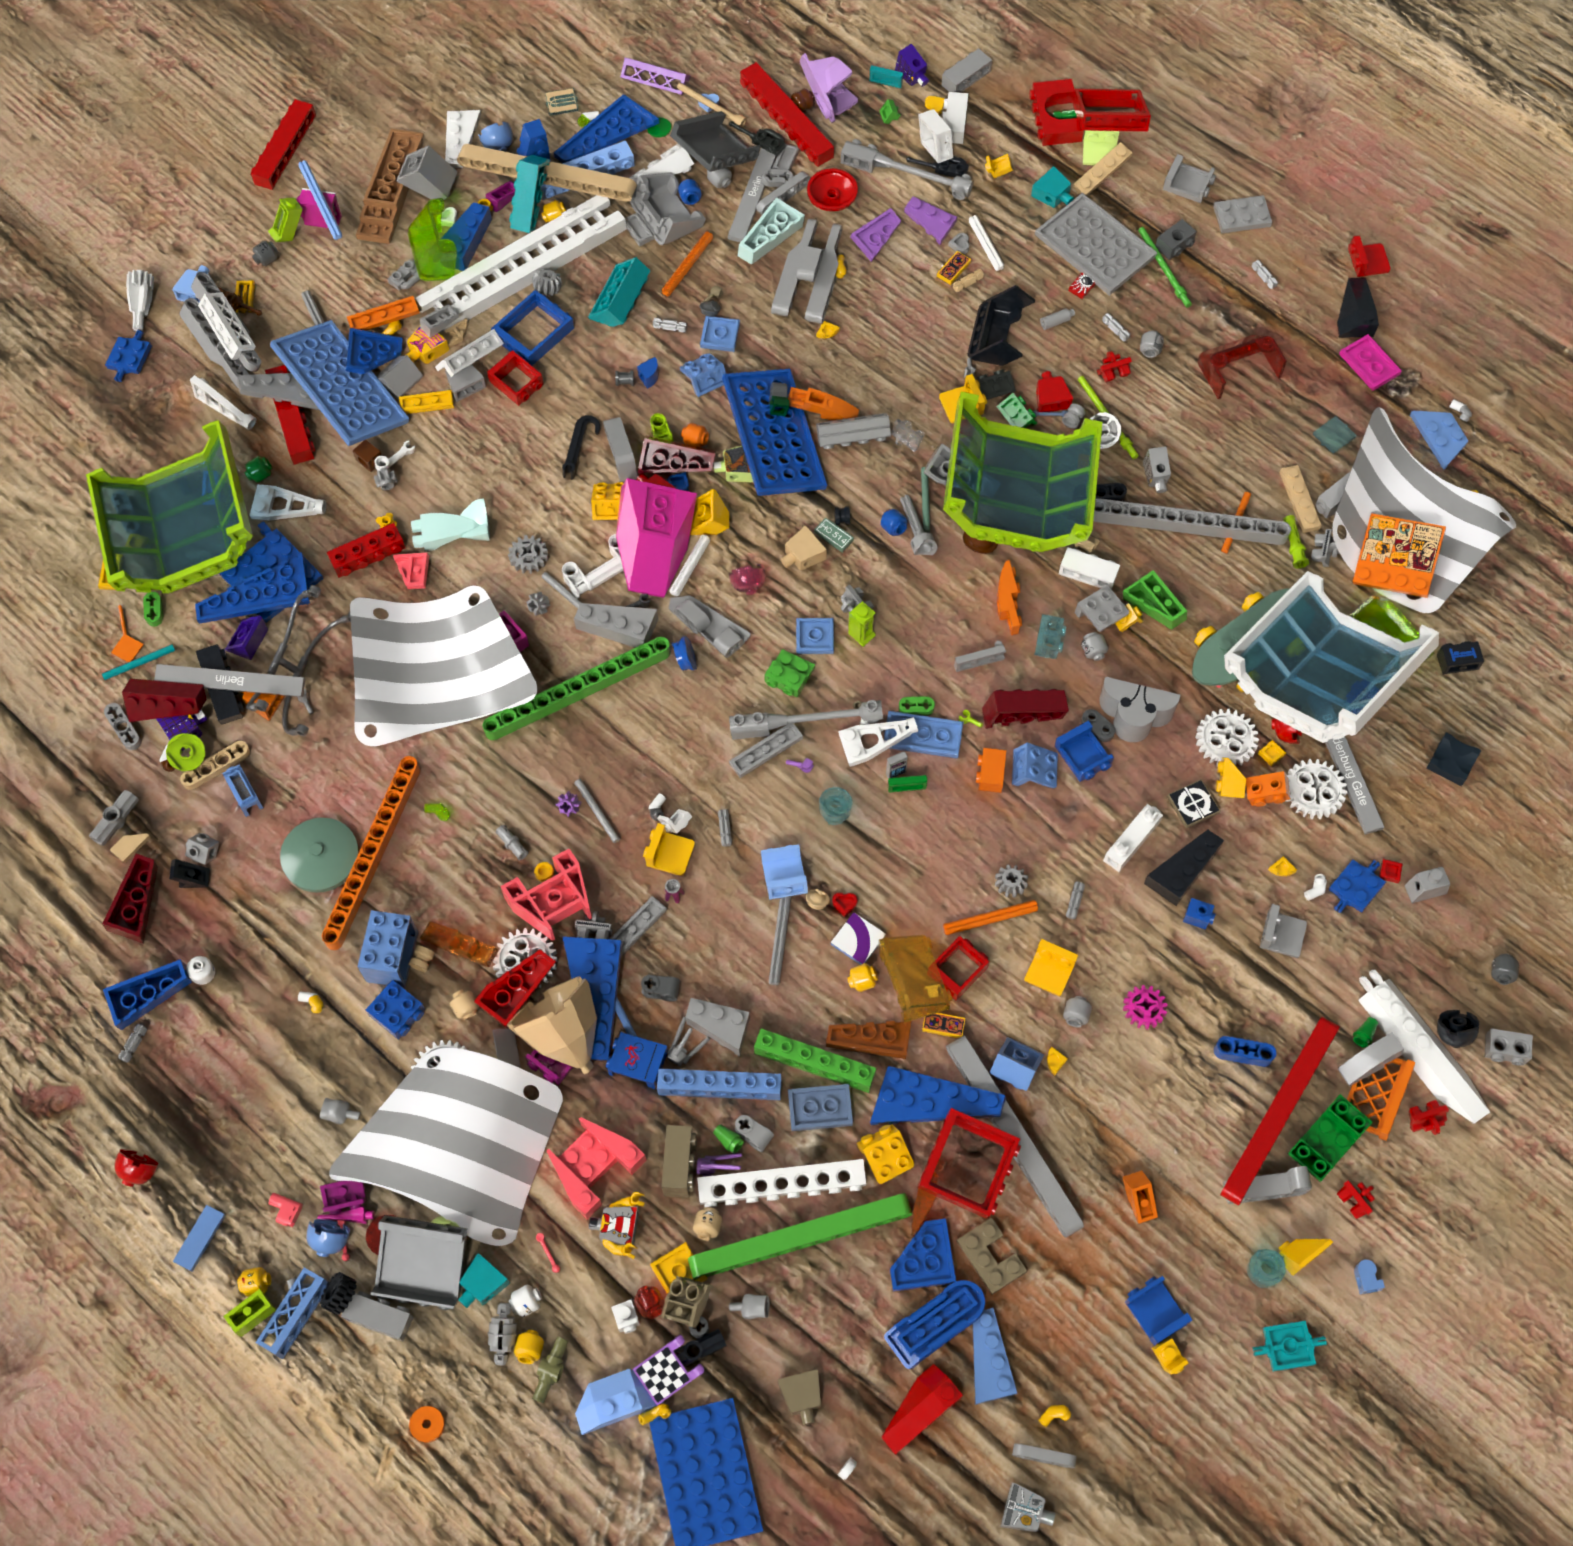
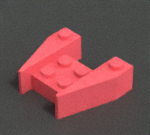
M570 849L552 857L558 874L527 891L518 877L501 886L504 899L512 911L552 941L555 940L551 926L582 909L588 919H592L580 865Z
M580 1117V1124L586 1131L559 1157L550 1149L547 1150V1153L572 1205L588 1220L602 1206L601 1200L590 1188L617 1161L633 1175L647 1160L645 1154L629 1139Z

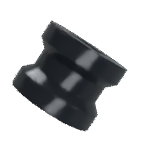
M849 506L844 508L835 507L836 525H840V523L850 524Z

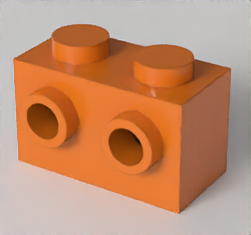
M1284 771L1246 778L1247 798L1252 806L1262 807L1267 803H1283L1285 800L1291 799L1289 780Z

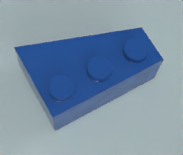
M540 119L523 124L520 136L521 143L520 147L517 148V154L522 156L535 155L550 159L547 135Z

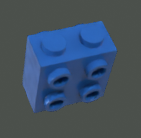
M392 980L365 1011L369 1017L399 1040L401 1036L404 1037L411 1029L410 1026L415 1021H419L423 1017L425 1008L419 1000Z

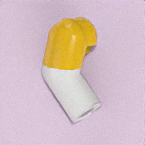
M299 992L298 1001L309 1002L313 1013L322 1012L324 1003L318 994Z

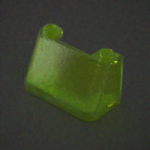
M443 198L429 200L408 227V238L418 276L424 281L448 280L455 275L456 246L453 241L440 239L438 233L442 232Z

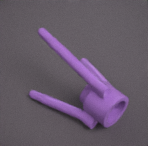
M742 1153L698 1158L697 1174L707 1177L713 1176L711 1174L715 1173V1169L740 1170L741 1166L716 1164L715 1160L742 1157Z

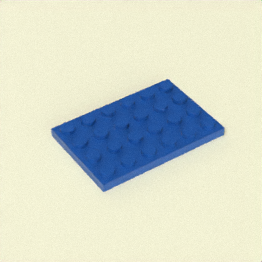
M733 1398L671 1413L666 1419L659 1416L649 1422L675 1546H710L763 1532Z

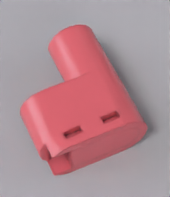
M272 1193L268 1203L280 1209L276 1222L287 1227L294 1226L303 1206L302 1203L276 1193Z

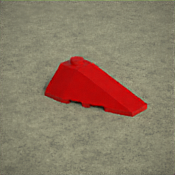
M538 950L519 965L486 985L474 1002L492 1018L508 1028L507 1024L528 1002L556 961L542 950Z
M933 1364L917 1377L881 1438L896 1455L960 1401L963 1394L950 1378Z

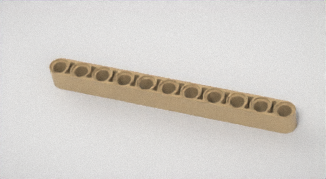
M464 144L457 157V162L463 167L517 178L516 165L519 160L527 156ZM551 161L549 166L546 165L544 174H547V178L543 184L626 202L632 200L637 187L636 182L630 178Z

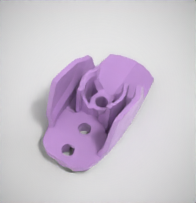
M806 53L801 56L800 63L816 102L825 119L829 118L831 123H834L836 115H840L858 102V98L842 84L843 81L852 75V70L835 57L809 61Z

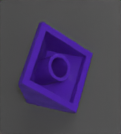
M254 616L242 619L225 650L252 660L268 631L261 616Z

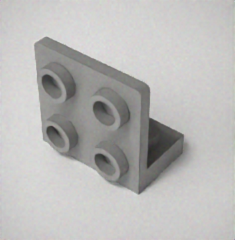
M1106 585L1078 602L1075 614L1078 618L1084 615L1087 616L1096 629L1102 632L1127 616L1129 610L1112 589Z
M1272 904L1267 912L1259 948L1299 958L1307 922L1279 913L1280 906Z

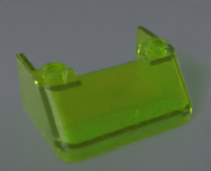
M1370 596L1350 615L1352 618L1366 623L1379 631H1383L1385 634L1397 638L1404 643L1419 639L1420 636L1418 631L1387 598ZM1433 651V652L1427 657V659H1429L1433 654H1435V651ZM1411 657L1402 659L1395 667V670L1398 672Z

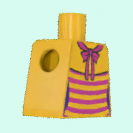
M420 326L407 340L410 352L406 355L412 362L419 358L423 363L428 364L449 351L448 342L443 336L437 333L430 338Z

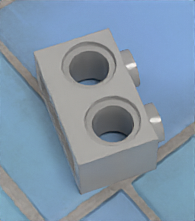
M1491 1028L1485 1035L1484 1057L1491 1058L1494 1062L1509 1061L1513 1065H1524L1532 1059L1533 1035ZM1494 1043L1499 1044L1502 1050H1498ZM1515 1046L1522 1050V1054L1516 1051Z

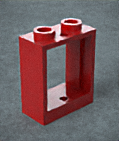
M513 350L487 371L489 382L518 406L526 402L544 384L542 374ZM516 367L532 379L517 393L501 381Z
M961 936L927 968V976L937 985H940L955 1001L962 996L989 966L988 957L983 952H978L973 948V944L968 939H963ZM958 949L979 966L961 986H958L940 970V967Z

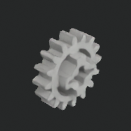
M525 535L523 540L518 537V543L512 542L513 547H509L510 554H508L511 566H515L516 571L521 568L522 573L529 570V573L532 574L533 569L538 572V567H544V561H548L547 555L549 554L545 542L542 543L541 538L535 540L534 535L530 539Z

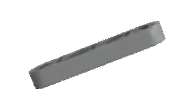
M801 171L763 198L757 204L756 210L763 215L776 198L786 202L804 189L811 177L806 172Z

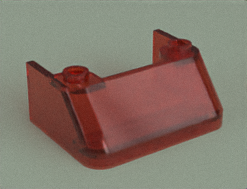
M1251 335L1204 351L1199 355L1198 365L1217 399H1221L1226 385V381L1219 370L1225 368L1227 363L1263 352L1278 378L1282 377L1287 360L1272 337Z

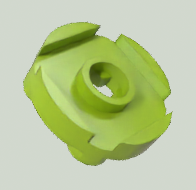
M188 733L178 734L168 742L166 758L169 764L176 770L182 772L193 771L204 761L205 746L196 735ZM182 748H189L191 750L189 752V757H182L180 755L182 753Z

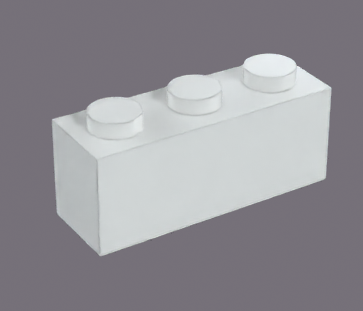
M948 92V99H944L943 109L947 110L946 112L943 111L942 119L951 129L952 143L963 144L968 93Z
M1067 547L1060 565L1059 575L1098 588L1108 585L1112 589L1120 565L1112 560H1104L1096 555H1089L1078 549Z

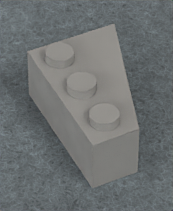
M691 998L685 1016L686 1023L740 1057L750 1021V1013Z

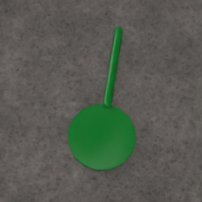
M657 117L659 118V124L648 128L647 131L653 137H665L671 131V124L667 119Z

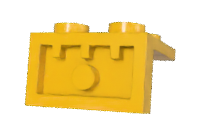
M601 482L593 485L591 498L593 520H618L623 482L615 484Z
M1041 939L1024 981L1060 997L1075 966L1078 955Z

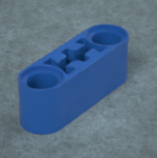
M1223 1036L1216 1043L1214 1054L1222 1060L1267 1067L1276 1057V1049L1268 1043ZM1220 1045L1228 1046L1229 1051H1223ZM1261 1052L1268 1053L1270 1058H1263Z

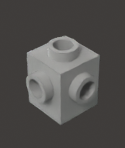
M198 833L187 840L185 856L195 862L206 865L216 859L219 841L210 838L207 834Z

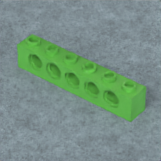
M760 1029L754 1045V1054L840 1084H849V1087L867 1093L870 1092L876 1075L875 1067L764 1029Z

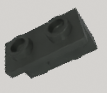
M1004 369L994 372V375L990 377L987 374L977 377L980 391L985 395L986 400L1016 391L1010 371L1004 372Z

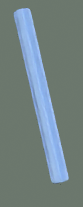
M307 161L299 162V168L335 240L341 239L342 233Z

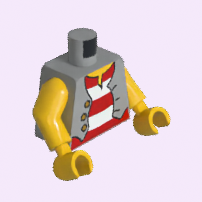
M634 1192L632 1196L622 1198L610 1204L608 1208L603 1209L602 1218L590 1217L589 1229L600 1231V1241L614 1255L628 1256L631 1259L635 1258L631 1251L638 1249V1247L634 1246L639 1209L636 1205H645V1202L639 1201L641 1196H645L643 1193Z

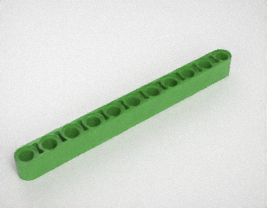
M657 637L535 695L534 699L528 703L510 709L507 708L486 718L482 725L485 736L489 740H497L667 659L670 656L669 640L665 637ZM665 647V649L659 650L658 648ZM626 663H632V664L629 665V666H625V665H624V664H626ZM609 671H615L613 674H608ZM592 679H598L596 682H591ZM575 687H582L579 690H574ZM558 695H565L562 698H557ZM541 703H548L545 706H540ZM525 711H530L528 714H523ZM508 719H513L511 722H506ZM491 727H496V729L492 731L488 730Z
M898 1194L690 1256L688 1263L693 1280H697L703 1275L706 1277L901 1220L911 1216L913 1213L907 1194Z

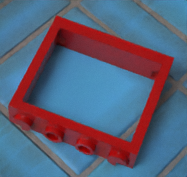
M1075 88L1073 107L1081 130L1148 132L1151 115L1140 90ZM1132 93H1137V98L1132 96ZM1085 107L1134 108L1135 112H1089L1085 110Z

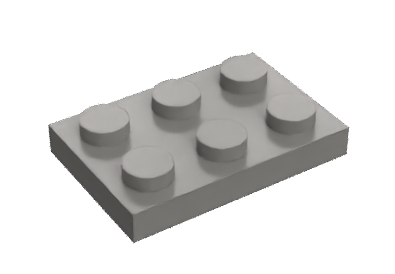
M1264 195L1214 202L1213 207L1221 233L1265 228L1272 225Z

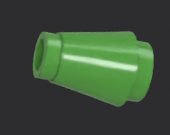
M721 1124L713 1132L725 1149L733 1154L738 1152L744 1144L741 1135Z

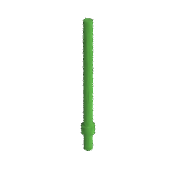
M1139 228L1138 232L1145 243L1157 252L1155 259L1175 289L1174 293L1178 299H1181L1186 308L1190 307L1192 303L1186 295L1185 288L1179 284L1145 228Z

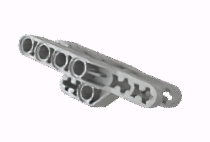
M808 219L801 242L788 253L772 303L771 314L788 316L789 310L793 306V297L797 293L798 281L804 280L815 282L806 309L805 319L809 322L823 323L837 279L835 276L838 268L836 250L841 237L842 225L833 223L826 248L822 249L812 247L817 229V220Z
M204 272L196 274L191 288L195 293V297L200 301L206 293L221 292L208 274ZM220 297L214 298L217 303L223 305ZM193 298L186 299L180 310V317L209 359L222 366L235 386L239 388L237 382L238 375H249L246 369L252 372L258 371L261 359L255 350L242 351L239 359L231 360L199 308V302ZM223 310V314L231 319L228 312H226V310ZM236 313L237 317H238L239 320L241 321V323H242V325L244 326L245 330H246L247 333L249 334V333H250L249 330L247 329V327L245 326V324L242 322V320L240 319V317H239L238 314ZM231 325L232 329L239 332L238 328ZM239 339L242 345H247L245 341Z

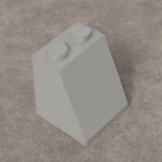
M428 145L406 156L396 181L437 202L449 197L450 189L455 183L457 171Z

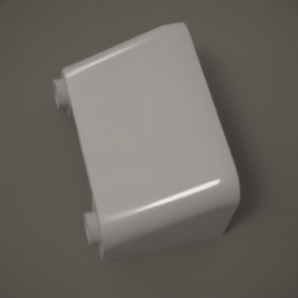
M672 172L639 176L636 182V190L630 201L631 206L654 235L659 245L669 244L703 226L706 220L700 211H694L691 215L676 195L679 182Z

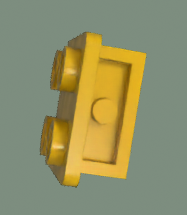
M973 374L966 375L965 386L939 394L940 402L950 423L955 421L957 401L961 392L979 395L976 408L979 415L984 414L987 400L985 395L981 393L979 381L975 380Z
M657 823L656 829H652L650 834V845L646 846L643 857H645L646 866L683 876L695 842L691 839L666 833L665 825Z
M894 1125L882 1126L878 1132L865 1135L861 1138V1141L856 1143L858 1149L865 1155L879 1184H883L914 1167V1162L903 1137Z

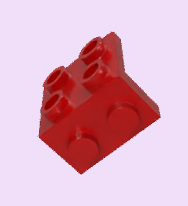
M1353 236L1351 244L1348 245V251L1357 277L1389 273L1391 267L1383 244L1363 245L1360 236Z

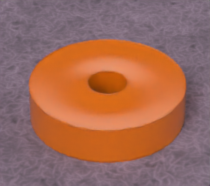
M423 1406L412 1414L409 1421V1429L412 1436L418 1441L431 1443L436 1441L444 1432L445 1419L442 1413L435 1407ZM425 1421L431 1422L429 1428H424Z

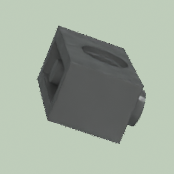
M1181 219L1158 236L1156 247L1168 260H1171L1195 243L1197 231Z

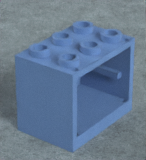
M371 910L357 966L366 982L388 985L394 980L401 987H406L410 970L408 963L413 957L418 936V930L411 916Z

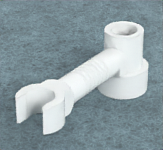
M406 441L401 449L389 459L386 456H378L375 459V468L377 471L381 468H389L403 456L413 454L415 446L407 448L410 445V441Z

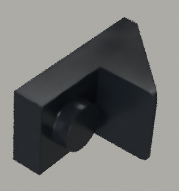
M174 859L171 861L169 879L178 881L179 888H206L209 883L210 868Z

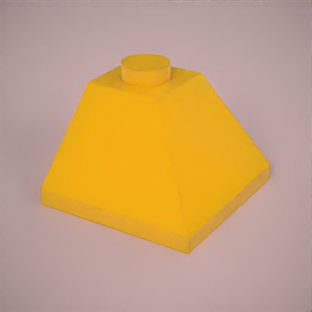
M715 489L696 498L690 535H717L729 529V511Z
M1295 1239L1290 1243L1287 1240L1278 1248L1280 1252L1276 1257L1290 1274L1294 1276L1325 1251L1333 1241L1331 1239Z

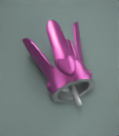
M669 879L665 883V900L669 901L672 895L675 903H679V892L684 895L679 881Z

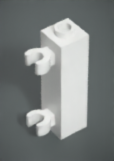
M1147 804L1108 850L1103 861L1120 872L1161 822L1163 815L1160 810Z

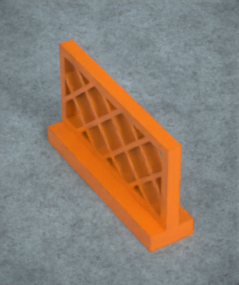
M1396 1058L1385 1064L1383 1069L1387 1076L1377 1079L1373 1073L1371 1076L1374 1081L1364 1085L1362 1080H1360L1351 1087L1347 1100L1349 1102L1352 1100L1353 1105L1359 1111H1361L1359 1106L1366 1103L1370 1104L1374 1112L1365 1116L1370 1118L1376 1115L1379 1125L1377 1129L1369 1126L1366 1131L1378 1135L1379 1139L1385 1141L1388 1139L1414 1070V1061L1409 1059L1404 1061ZM1395 1063L1400 1065V1069L1398 1072L1390 1074L1386 1065ZM1389 1079L1393 1087L1391 1090L1383 1092L1379 1083ZM1376 1084L1380 1094L1370 1098L1366 1088ZM1363 1090L1367 1099L1357 1103L1353 1095L1355 1092ZM1382 1097L1386 1106L1376 1110L1372 1101Z

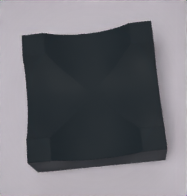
M1446 732L1426 769L1462 787L1481 750L1460 742Z

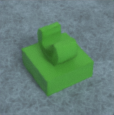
M888 99L879 110L883 122L886 124H890L892 120H898L901 116L897 112L899 108L895 106L893 100Z

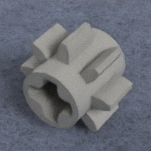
M389 468L379 469L377 475L374 476L377 488L381 487L382 490H390L394 487V483H397L395 472L390 471Z
M542 592L529 595L530 600L526 602L529 611L533 612L535 616L548 612L546 609L550 606L548 596L542 595Z

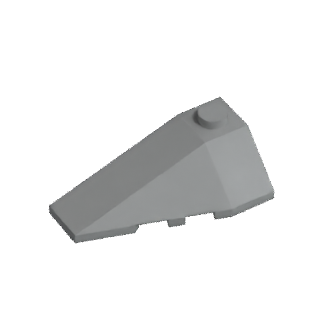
M941 444L929 459L923 472L942 485H946L951 449ZM957 454L954 473L974 493L977 468ZM984 472L982 474L980 496L992 499L1001 484ZM953 482L952 488L961 490V489Z

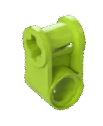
M660 413L654 414L650 419L653 437L674 442L665 416Z

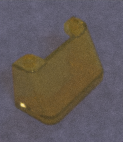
M924 934L885 937L878 940L879 955L888 970L897 995L898 1004L902 1010L901 1016L904 1023L950 1009L949 1001H952L950 990L945 989L931 952L933 946L930 937L926 938Z

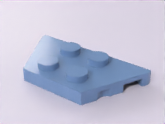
M1411 412L1410 417L1441 467L1446 469L1449 463L1467 445V437L1451 413Z

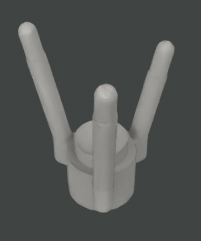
M683 1017L672 1046L667 1052V1058L678 1066H681L682 1063L687 1064L689 1059L710 1040L707 1037L686 1055L687 1050L683 1046L693 1030L692 1028L688 1029L681 1043L677 1045L686 1022V1017Z

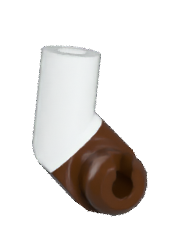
M166 745L160 757V763L165 771L172 772L175 768L169 764L166 758Z

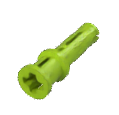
M1288 515L1283 518V521L1287 522L1291 527L1288 537L1290 542L1289 553L1293 557V567L1301 569L1309 565V559L1305 555L1306 547L1300 540L1295 516Z

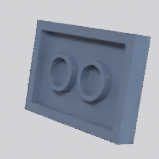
M849 1084L788 1089L791 1131L853 1126Z

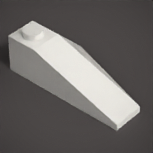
M676 144L660 155L662 159L650 162L647 166L648 169L645 170L643 168L630 179L637 182L640 175L671 172L673 174L686 173L692 169L691 166L694 163L688 152L682 146Z

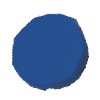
M683 636L680 641L671 643L681 670H696V659L689 638Z

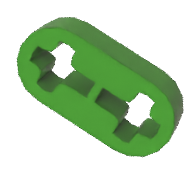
M147 593L143 599L144 619L148 625L155 627L163 621V602L158 593ZM152 599H156L154 600V606H152L150 603L152 602ZM153 612H154V613L156 614V616L154 617L153 620H151V618L153 617Z
M904 697L899 702V712L929 716L934 712L935 703L930 697ZM924 703L928 704V709H925ZM905 704H909L910 708L908 710L906 709Z

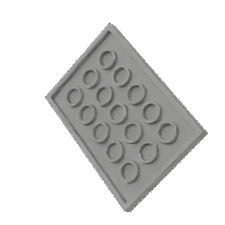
M1083 193L1035 230V235L1077 270L1092 279L1109 296L1150 263L1157 255L1154 249Z

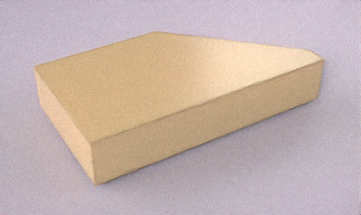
M466 318L439 333L447 340L449 349L464 340L468 326Z
M148 834L123 836L110 851L122 862L126 863L151 837Z

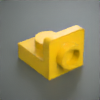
M1167 1337L1152 1347L1163 1370L1170 1374L1180 1373L1184 1370V1366L1189 1364L1188 1360L1182 1357L1171 1337Z

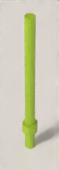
M1080 376L1078 378L1079 383L1100 413H1109L1085 377ZM1121 430L1120 445L1124 450H1127L1132 459H1136L1139 455L1132 446V441Z

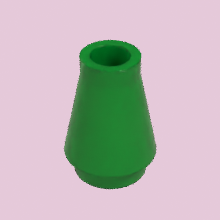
M1368 1017L1353 1033L1355 1044L1363 1048L1372 1044L1376 1028L1379 1024L1376 1019Z

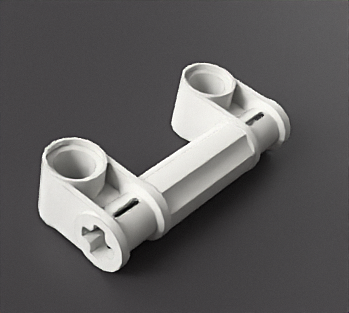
M616 534L612 535L608 540L609 551L614 558L588 574L584 575L574 562H567L563 565V579L577 599L587 590H593L624 571L619 548L614 547L617 544ZM569 572H575V573L572 574V575H568V574H567V573H569Z

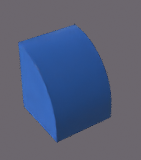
M656 357L637 366L638 377L647 389L652 387L659 377Z

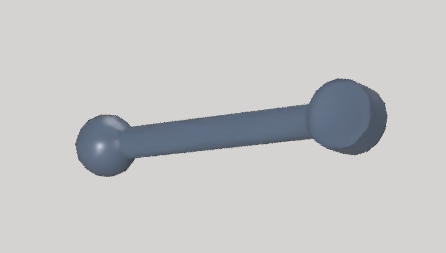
M1036 410L1033 411L1036 417H1063L1064 414L1068 413L1067 410H1063L1062 412H1038Z

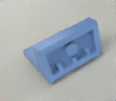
M710 353L703 354L698 359L688 361L680 367V371L691 380L695 394L698 397L724 385L722 380L723 374H726L724 365Z
M1025 743L1014 749L1012 785L1020 786L1028 781H1032L1052 789L1056 788L1058 754L1030 743Z

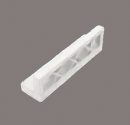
M223 292L204 294L198 306L231 360L238 359L242 351L254 350L255 344ZM220 297L223 305L217 303L214 298ZM226 310L231 319L225 316L222 311ZM231 325L238 328L239 332L232 329ZM239 339L245 341L247 345H242Z
M493 329L442 360L435 368L437 371L445 368L452 377L504 343Z

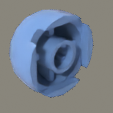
M502 122L503 125L498 126V123H494L482 129V135H478L482 145L485 148L506 152L513 141V133L509 123Z
M315 1219L314 1223L309 1221L306 1235L307 1243L317 1252V1255L328 1257L329 1254H335L346 1246L350 1228L344 1224L343 1228L337 1226L338 1222L327 1219Z

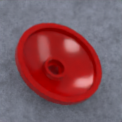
M834 168L817 172L810 178L807 185V195L811 203L825 211H840L849 207L855 201L858 193V186L853 176L846 171Z

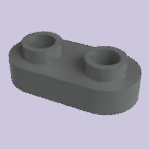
M1089 709L1083 713L1082 724L1089 721L1093 726L1091 732L1098 740L1108 742L1113 739L1115 734L1114 726L1098 711ZM1089 716H1093L1095 719L1091 720ZM1106 728V729H1108L1109 731H1108V732H1104L1102 729Z

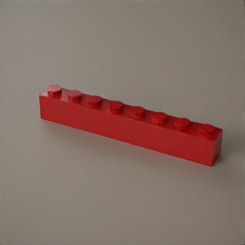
M757 62L740 71V84L742 87L749 91L751 97L759 102L761 108L769 113L771 119L778 123L780 129L788 134L790 140L798 145V148L808 156L811 162H814L819 167L834 158V146Z

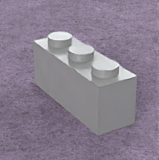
M980 49L971 52L962 61H958L952 68L944 71L942 74V86L949 92H963L991 72L992 59Z
M361 1291L358 1294L352 1295V1301H349V1306L345 1308L341 1315L344 1320L404 1342L414 1318L409 1314V1309L399 1305L397 1309L390 1307V1302L380 1298L377 1301L371 1300L369 1294Z

